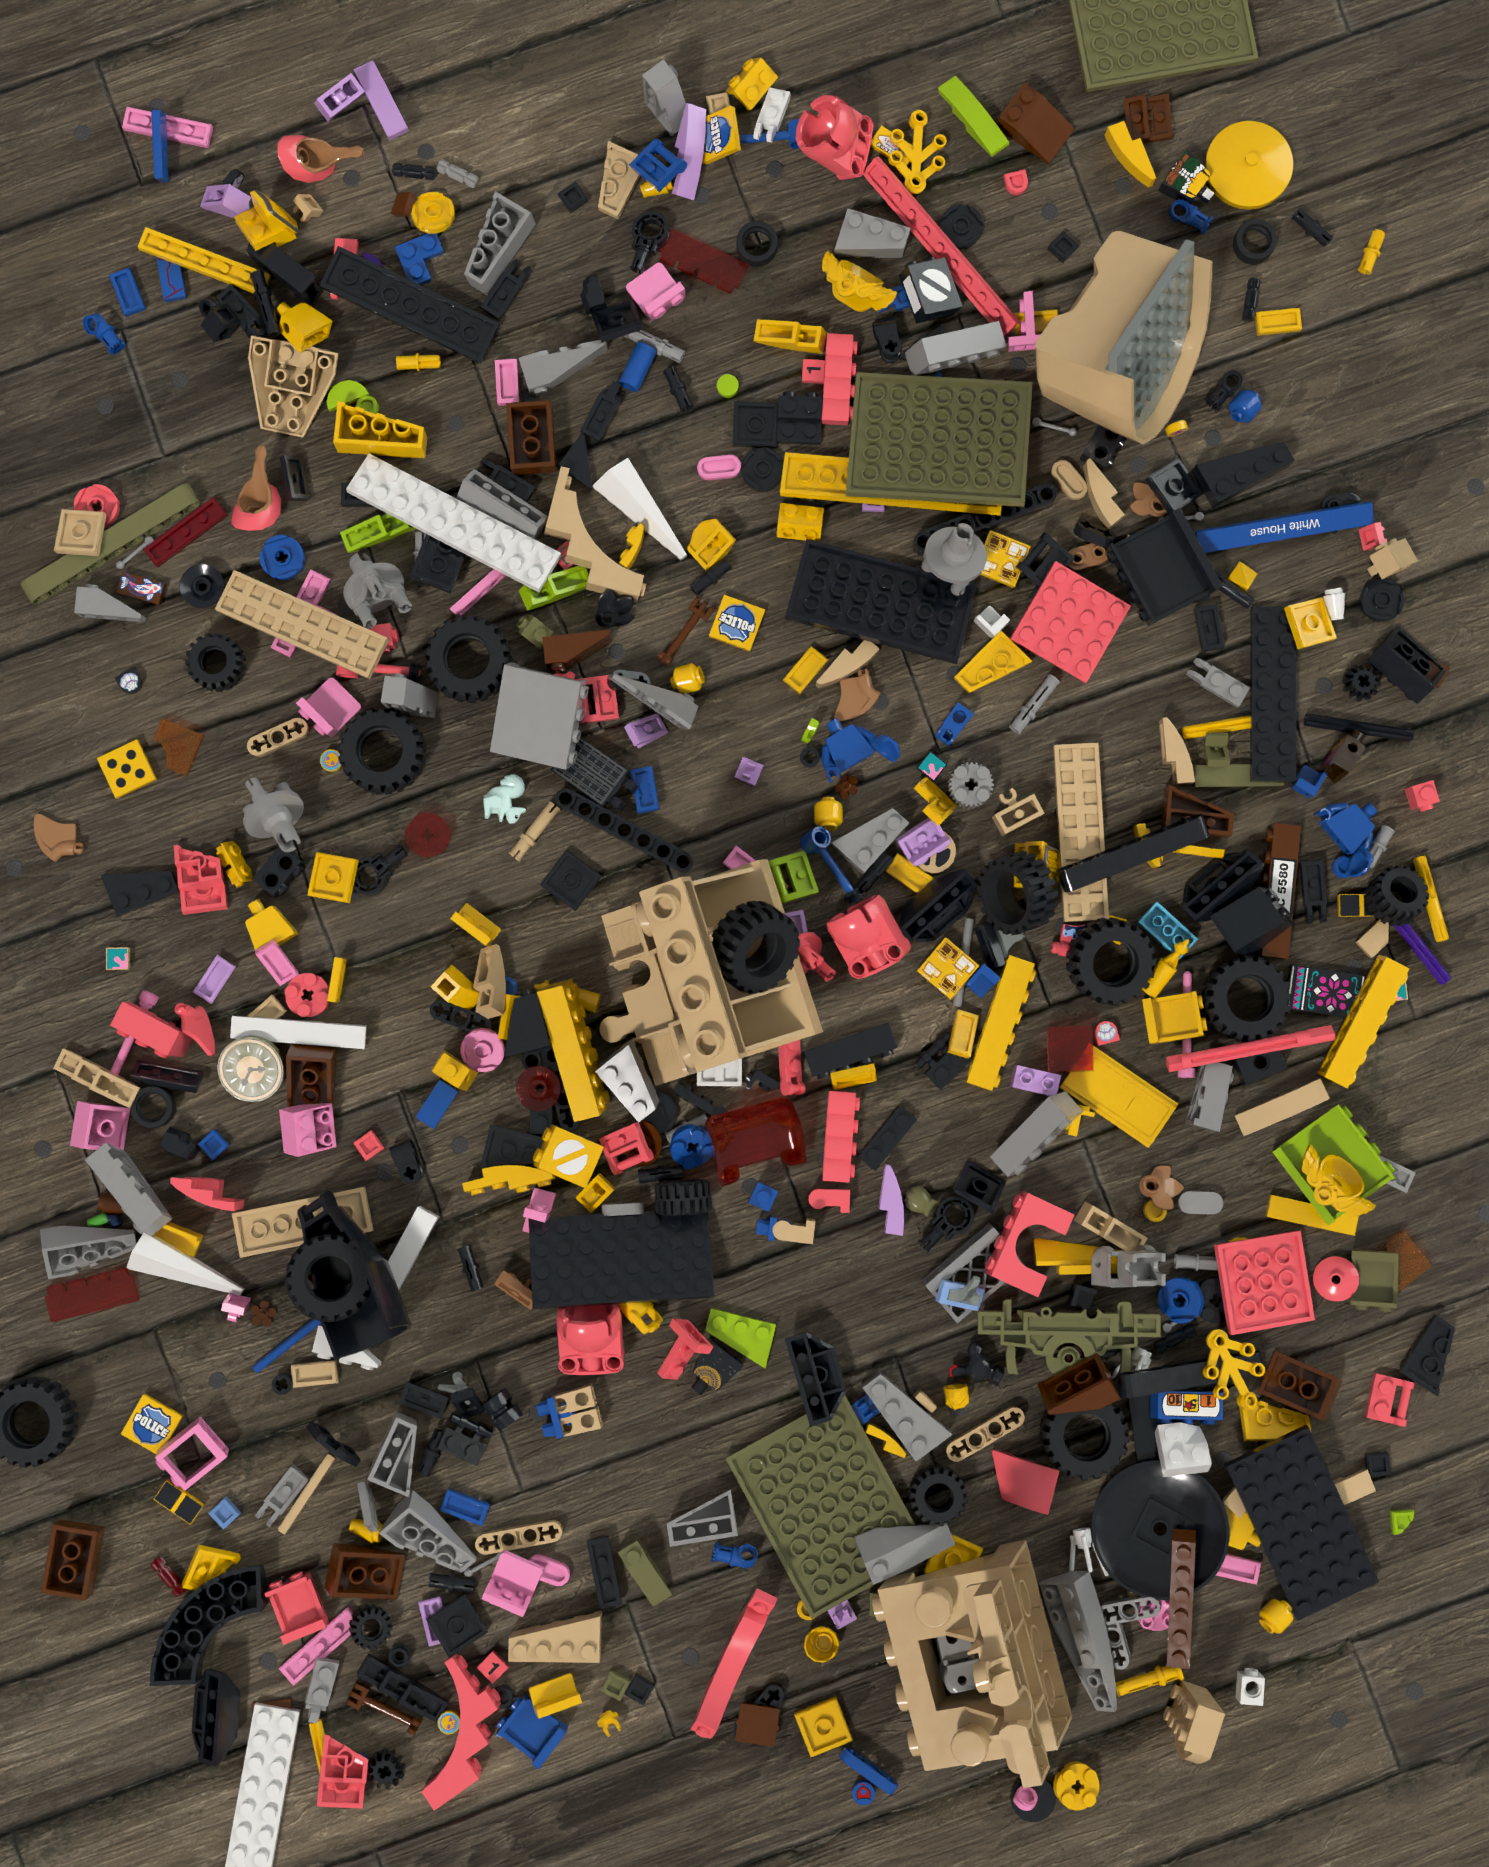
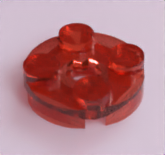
M433 813L417 815L411 820L405 831L406 843L410 849L419 856L426 858L438 856L446 851L451 838L450 829L445 820ZM426 829H430V832L434 833V837H431L430 841L422 838V834L426 833Z

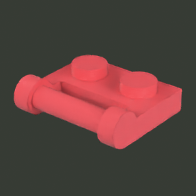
M609 675L576 679L579 681L586 679V686L593 685L596 714L590 715L587 696L583 700L582 708H584L585 712L580 724L619 719L616 691L610 689L607 684V677Z
M638 1122L599 1139L601 1146L604 1147L603 1151L610 1170L615 1176L623 1173V1170L643 1161L649 1162L654 1158L653 1152L648 1148ZM638 1148L639 1154L621 1162L618 1161V1155Z
M1373 1373L1364 1416L1406 1427L1407 1420L1405 1417L1411 1389H1414L1415 1382ZM1398 1385L1402 1386V1391L1395 1417L1390 1416L1396 1386Z

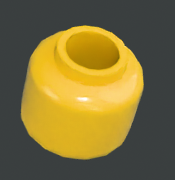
M689 663L676 667L673 671V676L670 677L672 688L674 690L677 689L683 695L684 692L688 694L700 690L705 679L701 667Z
M823 797L814 806L815 824L824 827L828 831L836 830L843 822L842 804L833 797Z
M1271 1599L1259 1611V1622L1269 1633L1280 1634L1293 1622L1292 1607L1285 1600Z

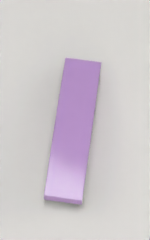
M372 60L353 69L389 141L408 132V127L374 61Z
M689 103L685 105L675 143V148L679 149L677 158H682L686 161L687 168L683 173L676 175L672 194L694 200L704 152L706 109Z

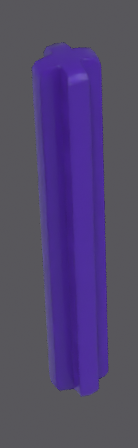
M1409 923L1399 927L1397 924L1394 926L1439 984H1445L1451 979V976Z

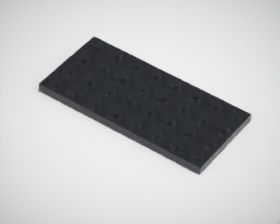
M806 539L785 619L957 665L977 583L970 582L965 587L964 593L962 595L959 593V596H956L951 592V585L953 583L939 579L932 572H925L920 568Z
M655 1210L644 1211V1214L604 1216V1214L560 1216L548 1217L545 1223L528 1219L533 1310L714 1298L708 1212L693 1215L667 1216L660 1215Z
M1307 1425L1224 1463L1297 1621L1379 1582Z

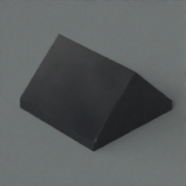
M967 1160L950 1190L993 1214L1006 1181Z

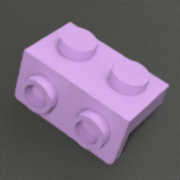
M929 817L895 839L905 857L913 866L925 863L930 856L942 852L951 843L941 826L935 824Z

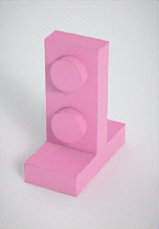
M1033 291L1024 292L1023 299H1019L1020 313H1024V321L1020 322L1021 335L1025 336L1009 337V352L1035 350V343L1041 335H1035Z
M534 1187L530 1204L524 1210L523 1217H526L522 1231L529 1233V1218L544 1223L548 1220L556 1193Z

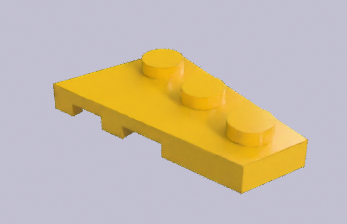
M1000 631L954 679L970 694L1030 664L1032 660Z
M1247 1399L1248 1405L1251 1403V1399ZM1257 1401V1405L1251 1410L1240 1408L1244 1441H1272L1304 1425H1307L1311 1431L1309 1416L1286 1408L1280 1409L1263 1401Z

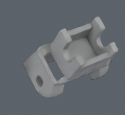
M1148 1244L1138 1245L1137 1250L1114 1251L1110 1246L1098 1247L1094 1250L1091 1258V1285L1112 1288L1166 1286V1274L1158 1270V1262L1166 1261V1253L1157 1252ZM1111 1256H1117V1278H1111Z
M950 1636L936 1637L935 1642L940 1658L938 1666L941 1678L950 1693H959L976 1689L973 1665L979 1662L980 1659L978 1653L967 1654L972 1643ZM965 1676L966 1681L963 1684L958 1683V1677Z

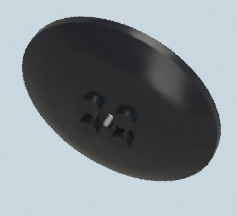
M1160 1460L1139 1462L1117 1473L1105 1485L1096 1501L1092 1515V1539L1097 1556L1107 1573L1118 1584L1136 1595L1145 1598L1153 1597L1156 1600H1170L1173 1528L1196 1530L1193 1593L1203 1588L1214 1578L1227 1554L1230 1528L1226 1509L1216 1490L1199 1473L1163 1477ZM1158 1522H1162L1167 1526V1531L1163 1535H1158L1154 1531V1525Z

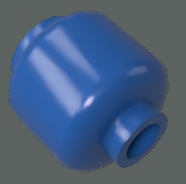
M1241 390L1238 392L1228 406L1231 418L1236 422L1242 423L1252 421L1261 410V397L1253 390Z

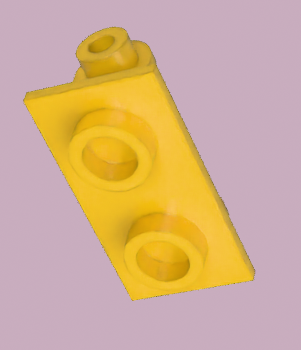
M235 841L221 843V846L216 848V855L220 858L223 867L231 865L232 868L227 870L226 873L232 885L239 888L244 885V882L253 881L251 868L246 864L241 854V849Z

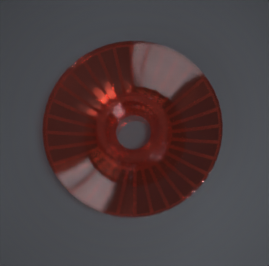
M534 1066L526 1069L520 1075L516 1085V1093L519 1101L526 1108L533 1111H543L551 1108L557 1102L561 1093V1084L559 1078L552 1070L543 1066ZM538 1084H542L544 1087L541 1093L537 1091Z

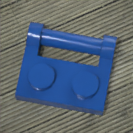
M654 139L629 164L632 170L659 192L678 173H683L687 168V162L682 158H677L667 150L659 139ZM660 154L672 165L667 168L653 155Z

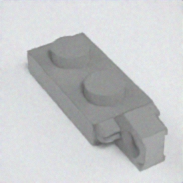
M316 1657L305 1697V1708L309 1709L308 1722L317 1723L320 1711H326L338 1670L339 1660Z

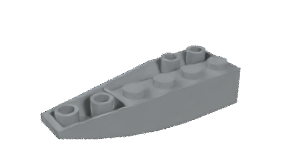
M1070 1571L1040 1581L1039 1585L1052 1626L1097 1711L1115 1712L1117 1710L1113 1659L1103 1613L1090 1572Z

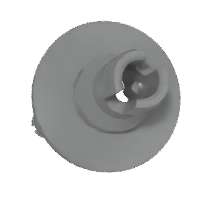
M961 523L958 524V527L942 528L930 536L925 546L924 560L921 567L925 572H932L939 579L953 583L951 585V592L959 596V593L961 595L964 593L965 587L970 581L977 578L983 571L987 560V553L983 542L974 534L972 527Z
M356 553L349 560L350 568L354 574L346 582L343 595L349 608L360 618L363 627L367 629L375 627L377 620L372 613L383 610L394 602L400 613L410 611L412 604L406 596L404 578L400 570L389 563H372L370 557L365 553L363 554L365 561H362L358 553Z
M250 778L253 785L247 780L245 786L252 795L253 803L243 808L245 814L243 825L246 831L255 838L274 837L282 851H294L296 847L292 840H295L297 844H301L294 825L300 819L304 810L302 799L290 789L287 782L278 784L275 792L268 793L264 791L258 778Z

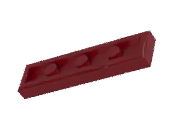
M212 497L143 550L154 565L159 568L225 519L228 514L215 497Z

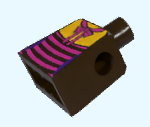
M1353 730L1350 735L1347 734L1336 743L1317 771L1319 773L1323 771L1327 773L1326 778L1333 783H1337L1351 772L1365 750V745L1361 743L1365 736L1358 730Z

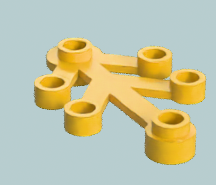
M915 110L909 118V125L914 129L913 150L903 139L904 133L900 129L893 130L890 135L891 143L897 145L912 163L910 170L902 162V153L897 150L892 151L888 158L889 163L895 166L905 178L904 186L911 194L921 193L926 187V179L936 171H941L945 166V159L942 156H935L931 165L920 173L921 163L937 150L943 149L947 142L944 135L938 134L934 137L932 143L922 151L923 128L928 121L927 114L922 110ZM916 116H921L923 120H917ZM898 134L900 139H895L893 135ZM936 140H941L943 144H937ZM892 156H897L899 161H894ZM935 161H940L941 166H937ZM912 180H917L919 185H914Z
M1220 1329L1212 1330L1206 1338L1210 1353L1207 1365L1203 1369V1375L1205 1378L1212 1380L1216 1379L1219 1375L1217 1386L1213 1389L1214 1396L1222 1400L1229 1396L1227 1383L1230 1375L1239 1392L1237 1396L1238 1406L1246 1410L1255 1408L1257 1397L1248 1390L1238 1369L1248 1371L1253 1376L1261 1377L1265 1373V1367L1261 1363H1250L1233 1358L1228 1349L1236 1350L1243 1356L1251 1357L1255 1353L1254 1345L1229 1340L1225 1331ZM1218 1337L1221 1338V1342L1219 1345L1216 1342ZM1246 1346L1249 1347L1248 1353H1245ZM1219 1355L1223 1361L1220 1374L1216 1367ZM1256 1366H1259L1258 1373L1255 1372ZM1212 1368L1213 1374L1209 1376L1208 1372ZM1221 1388L1223 1389L1222 1396L1219 1395V1390ZM1251 1397V1403L1248 1405L1247 1399Z

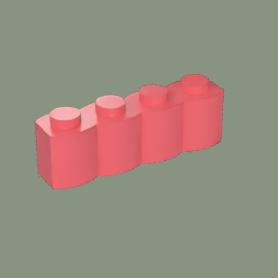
M827 333L821 424L848 426V419L852 420L853 406H849L850 398H854L855 385L851 384V376H855L856 363H852V355L857 354V341H853V335Z
M828 1091L822 1181L849 1183L850 1178H854L855 1165L851 1164V1155L856 1156L857 1143L852 1141L853 1133L858 1131V1120H854L855 1111H859L860 1098L856 1097V1093Z

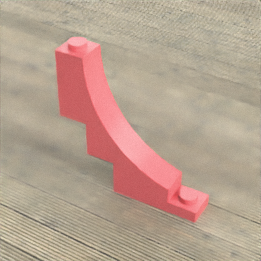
M755 1590L739 1614L731 1637L723 1648L715 1672L708 1681L691 1726V1730L695 1731L700 1737L711 1739L716 1733L741 1671L765 1626L769 1613L776 1604L777 1598L762 1590Z

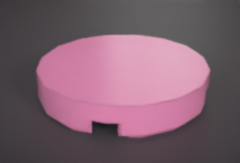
M477 1028L470 1031L464 1037L461 1043L460 1054L463 1062L475 1071L488 1072L494 1070L502 1062L505 1056V1045L503 1039L498 1038L497 1032L489 1028Z

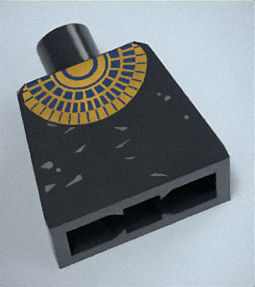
M709 1337L708 1341L713 1346L710 1354L701 1353L692 1369V1372L698 1378L691 1387L700 1395L704 1393L708 1386L718 1391L744 1366L742 1361L711 1337Z

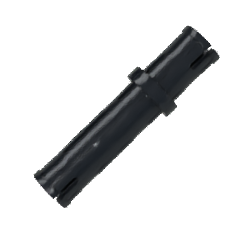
M257 270L250 274L255 290L254 297L258 300L267 336L271 338L281 335V330L271 301V289L266 284L264 272Z

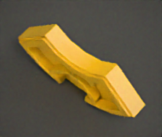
M1189 845L1174 852L1222 858L1224 857L1225 850Z

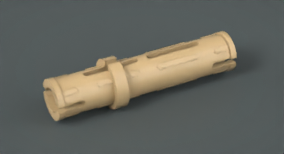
M549 801L528 830L519 836L520 840L508 854L512 857L515 856L514 859L520 862L531 846L534 847L536 839L560 809L555 806L549 812L555 805Z

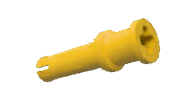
M1158 1665L1153 1671L1115 1682L1118 1697L1158 1684L1166 1686V1683L1177 1679L1182 1681L1184 1676L1181 1668L1167 1667V1665L1160 1667Z

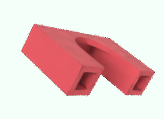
M1020 1191L1013 1200V1209L1010 1215L1004 1220L1003 1232L994 1243L995 1250L986 1261L984 1273L1039 1297L1047 1276L1027 1268L1019 1261L1015 1247L1017 1238L1025 1228L1036 1224L1066 1235L1074 1214L1027 1192Z

